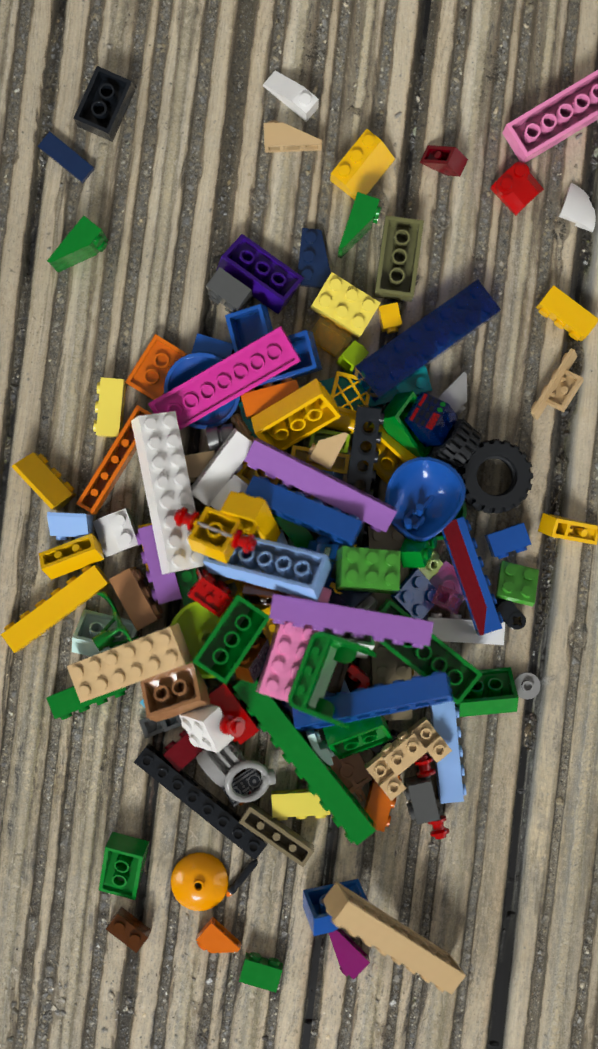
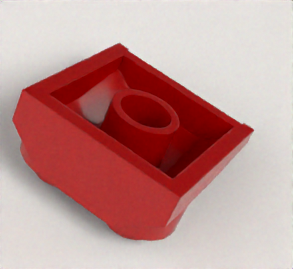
M520 161L513 164L490 188L515 216L544 190L530 173L529 167Z

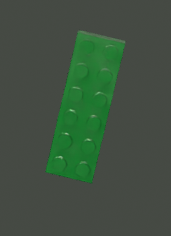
M386 599L376 611L411 617L390 599ZM434 634L431 635L430 646L424 645L423 649L411 647L412 643L404 642V645L393 644L392 639L384 638V642L378 641L423 677L430 676L431 673L436 671L446 672L450 678L453 702L457 705L462 702L483 675Z

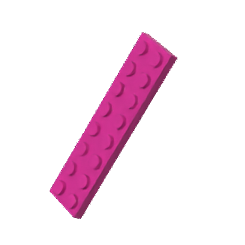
M282 326L154 399L148 405L154 414L175 411L180 431L300 362L301 359Z

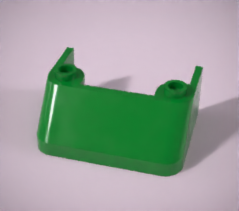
M321 631L314 633L310 638L289 693V705L296 710L349 730V725L333 719L335 707L332 702L324 699L337 661L343 664L351 663L355 659L357 652L375 658L377 654L369 647Z

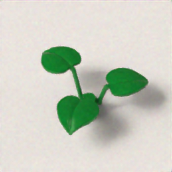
M105 591L98 592L97 595L109 603L113 612V619L104 629L100 630L101 633L91 638L99 652L108 646L112 648L116 645L138 639V636L131 638L127 628L122 624L119 612L110 596ZM116 621V629L111 632L108 628ZM119 631L123 632L127 638L112 642L116 640L113 635Z

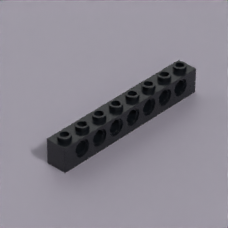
M357 404L346 483L356 487L355 482L357 480H364L366 485L358 489L373 496V489H370L371 482H375L376 470H373V464L378 462L379 451L375 450L376 444L381 442L382 432H378L379 424H383L384 412H381V407ZM365 422H372L374 428L371 431H365L363 429ZM368 441L371 443V448L369 450H362L360 448L361 443ZM364 460L369 465L366 469H360L357 466L358 463ZM363 522L362 529L357 537L356 547H364L362 540L367 537L368 527H364L365 522Z
M150 743L134 761L136 765L254 860L267 846L266 841L239 823L240 816L186 772L183 770L178 772L163 754Z

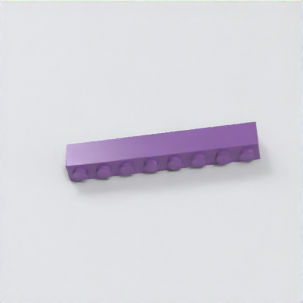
M257 437L244 460L247 462L248 467L254 470L259 468L265 471V475L269 478L275 479L277 477L283 480L282 483L287 487L293 488L295 486L299 488L300 492L305 496L310 497L312 495L326 506L330 504L340 509L344 514L348 513L359 517L362 524L363 522L370 524V528L377 532H381V530L387 532L397 513L395 507Z
M273 594L269 618L273 619L272 623L284 625L285 621L293 622L292 626L304 628L305 625L313 626L312 630L324 632L325 628L333 629L332 633L344 635L345 632H351L352 636L357 638H364V635H369L375 641L384 642V638L392 639L393 644L404 645V642L412 643L411 647L421 649L424 648V645L430 646L434 623L428 620Z

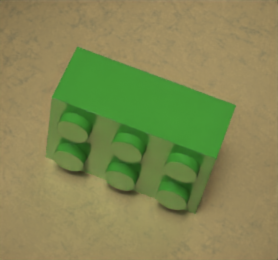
M342 546L337 550L335 590L384 594L396 593L400 590V551Z

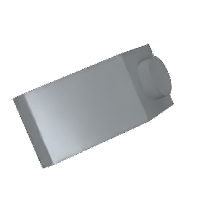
M465 372L437 398L439 399L437 404L450 417L454 414L458 416L465 409L463 406L467 402V374ZM445 402L446 406L442 407L440 403Z

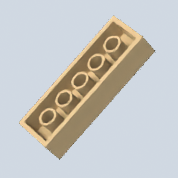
M179 623L77 661L68 665L67 669L80 703L185 665L192 661V657Z

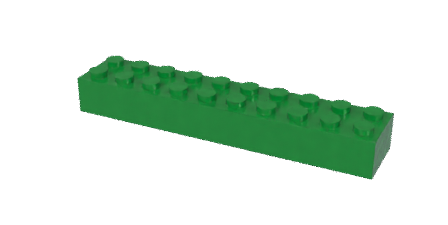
M258 676L255 683L245 680L239 681L233 686L235 690L233 693L239 701L243 700L247 705L245 707L247 712L252 717L256 716L260 721L257 724L264 733L267 731L271 735L270 741L276 748L280 747L284 752L282 754L283 758L289 764L292 762L296 767L294 771L301 780L304 778L307 781V788L313 795H318L321 800L319 803L325 811L329 810L333 814L332 820L338 827H343L346 832L344 835L351 844L354 842L358 846L376 831L375 822L330 765L318 756L304 732H299L294 728L293 718L286 712L278 699L255 692L260 677Z

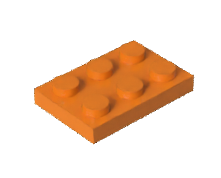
M155 334L125 383L154 400L164 394V382L169 369L187 353Z

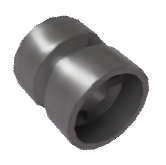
M233 423L223 424L221 428L217 426L206 427L210 451H218L233 431Z

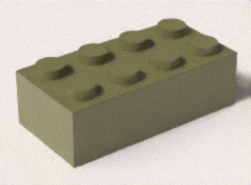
M385 216L374 297L412 302L424 220Z

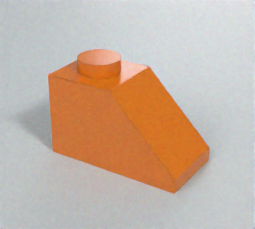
M214 917L197 934L196 941L198 946L209 953L238 952L241 948V942Z

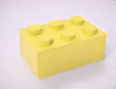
M331 272L309 309L358 339L381 303Z

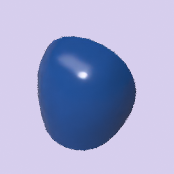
M417 457L403 463L392 474L385 494V503L397 509V513L391 522L392 526L403 536L413 541L423 542L436 536L450 524L463 505L466 488L462 477L449 464L431 457Z

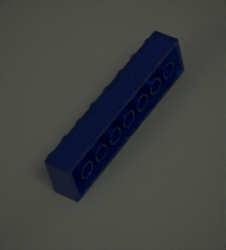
M477 279L360 362L352 372L376 403L493 319L501 309Z

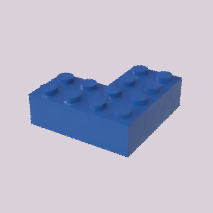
M262 304L225 315L234 352L273 331L268 308ZM305 330L287 336L301 361L256 386L255 390L263 388L262 386L268 383L278 384L284 379H294L322 370L313 333Z

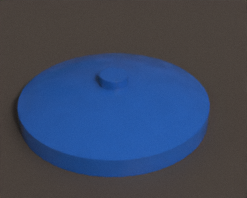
M201 351L181 357L172 365L167 373L164 382V394L224 358L211 352ZM241 396L188 426L206 429V427L219 426L225 423L236 411Z

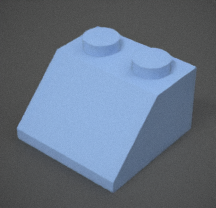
M47 512L50 536H56V540H68V537H75L77 539L90 533L93 534L94 515Z

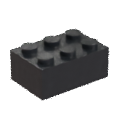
M96 66L73 118L77 126L113 142L135 93L133 82Z

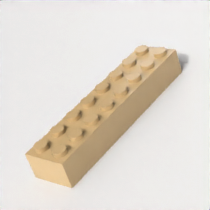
M337 881L322 900L326 907L325 911L332 917L331 921L339 928H346L351 936L355 938L357 936L360 937L367 946H375L383 956H391V959L396 964L405 965L412 974L418 973L425 982L430 983L431 981L441 992L447 991L453 994L465 978V973L451 954Z

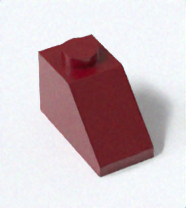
M428 145L420 163L446 176L460 177L468 159L456 147Z

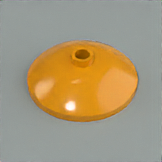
M195 852L186 855L176 864L172 872V892L177 901L190 910L205 911L215 907L222 901L228 889L229 880L225 866L217 857L209 853ZM200 883L202 887L197 888L195 884Z

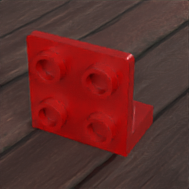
M197 568L195 572L199 579L187 595L220 618L234 600L231 595L232 591L222 580L219 579L217 582L206 569L200 570Z

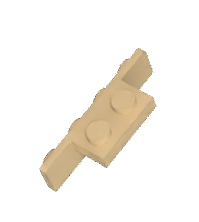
M571 348L568 353L563 355L559 368L553 371L549 384L543 387L539 400L533 403L531 414L534 419H539L547 405L565 412L583 383V377L569 371L577 358L574 349Z

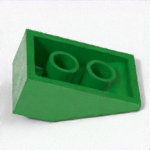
M357 192L339 246L338 258H342L372 228L373 223L377 224L382 208L378 206L380 199Z
M83 215L47 262L59 273L104 251L107 247L108 239L102 229Z
M414 391L398 393L383 411L384 421L382 426L391 437L416 457H426L441 433L436 425H434L432 430L426 428L431 418L430 416L428 419L425 418L427 412L423 405H418L420 401ZM416 407L419 408L413 421L409 420ZM421 410H424V414L422 416L419 415ZM417 417L421 418L418 423L415 422ZM422 420L426 421L424 426L420 425Z
M112 831L105 846L99 891L136 900L149 841Z

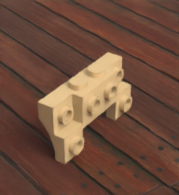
M423 717L407 731L399 733L395 741L386 744L382 751L365 764L364 767L392 801L406 789L397 777L426 752L438 763L452 750L429 721Z

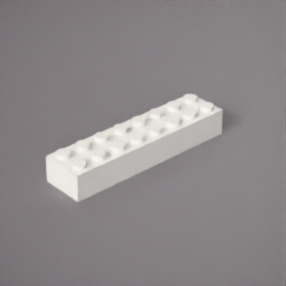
M176 412L137 416L131 420L162 575L205 566L203 563L205 555L191 550L188 537L192 531L187 530V525L185 524L181 527L176 526V521L174 520L176 511L182 507L187 508L190 514L196 512Z

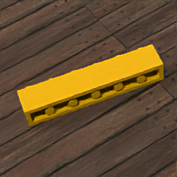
M98 565L86 566L81 570L83 574L77 578L76 576L66 581L67 586L63 589L60 587L50 593L52 597L48 600L42 599L35 604L36 609L32 612L26 611L19 616L20 621L16 624L11 622L4 628L5 632L1 636L14 653L21 651L111 584Z

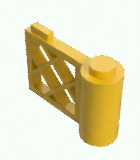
M336 371L331 396L335 398L341 394L346 404L341 407L338 406L341 417L325 427L353 434L356 411L351 403L360 399L363 405H368L370 396H374L377 386L373 384L374 380ZM339 376L347 378L351 385L342 390L338 384ZM360 382L368 384V389L363 394H360L355 386ZM352 387L358 397L349 401L344 392ZM365 422L363 425V429L365 431L367 429L368 422Z

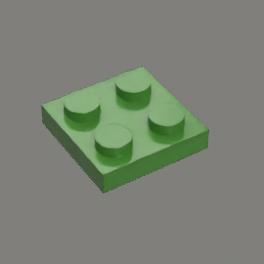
M501 561L495 597L533 607L536 599L539 570Z

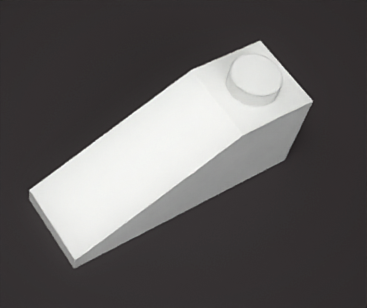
M276 70L263 84V87L305 122L318 109L319 99L304 86Z

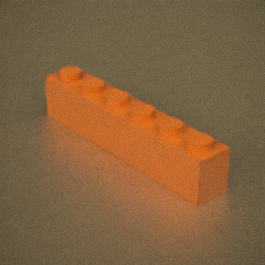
M139 405L135 407L76 504L91 514L97 515L137 450L131 420L137 416L152 413Z

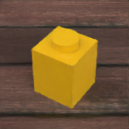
M398 302L379 306L377 311L382 332L387 331V334L398 332V329L402 327Z

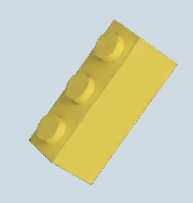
M101 377L100 382L97 383L99 401L95 403V412L98 414L97 420H94L93 430L99 437L117 438L123 429L126 383L124 379Z
M309 789L271 792L272 818H277V820H288V817H296V819L301 820L307 819V816L326 818L327 815H331L329 810L325 811L319 802L321 800L318 795H313Z

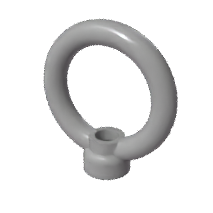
M246 760L234 765L228 771L224 787L231 799L247 803L263 796L269 785L276 784V777L273 768L267 769L265 765L258 761ZM247 768L258 770L261 773L262 784L257 791L247 795L234 791L232 781L239 771Z

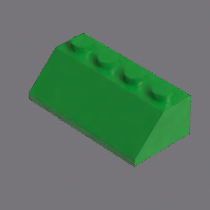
M236 595L192 662L224 684H227L269 621V615L239 595Z

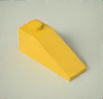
M542 514L538 532L554 538L597 545L598 525L552 514Z

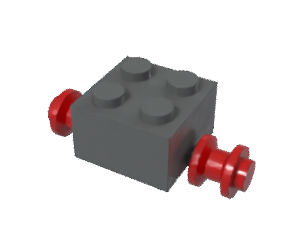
M424 754L414 762V765H418L420 770L416 773L417 775L405 778L406 784L404 786L406 789L404 794L406 799L410 800V803H407V808L411 820L415 819L417 825L431 824L433 830L430 831V836L435 837V839H443L449 833V828L444 827L443 823L447 819L445 815L438 813L433 786L430 780L431 775L436 773V770L430 766L433 758L428 757V754Z

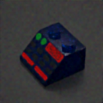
M421 392L404 420L424 447L443 445L458 416L447 402Z

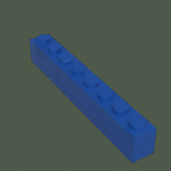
M442 671L433 672L430 676L426 677L418 675L407 681L400 679L388 685L376 684L373 688L369 689L357 688L354 692L350 693L338 692L335 696H324V699L332 702L335 707L333 719L343 723L454 701L450 678L446 672L443 673ZM292 708L294 728L299 732L334 726V724Z

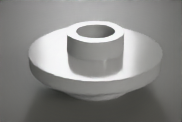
M524 672L519 674L514 680L520 698L528 700L538 695L540 681L534 674Z

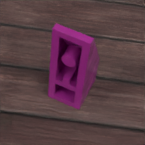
M339 928L329 933L341 972L345 976L349 975L354 980L370 963L369 956Z

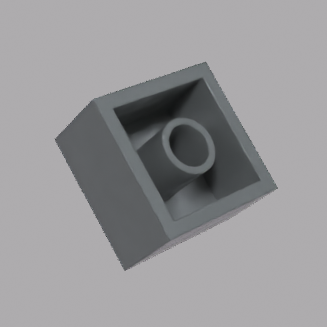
M220 267L206 285L208 295L210 296L209 299L217 305L219 303L223 304L228 313L246 309L253 299L250 288Z

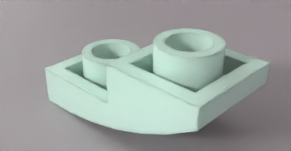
M314 730L306 731L309 742L318 756L328 765H334L331 757L335 755L327 746L326 741H321L319 732H314Z

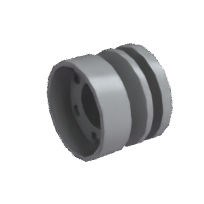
M232 741L219 753L204 749L196 756L197 762L204 772L220 787L224 786L225 777L229 769L239 762L246 761L240 749Z

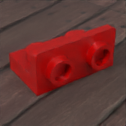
M353 662L349 663L346 673L347 676L356 682L353 689H367L370 685L368 674Z

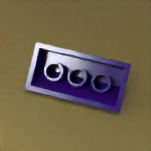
M243 234L221 256L216 269L222 268L252 290L254 298L277 314L288 304L304 277Z

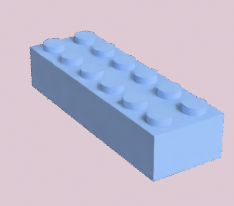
M255 537L257 543L253 551L246 554L243 552V548L238 546L227 564L206 555L203 559V563L209 573L318 601L331 569L328 555Z

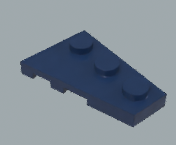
M302 228L298 274L304 277L300 284L303 287L322 288L331 274L322 231L319 229Z

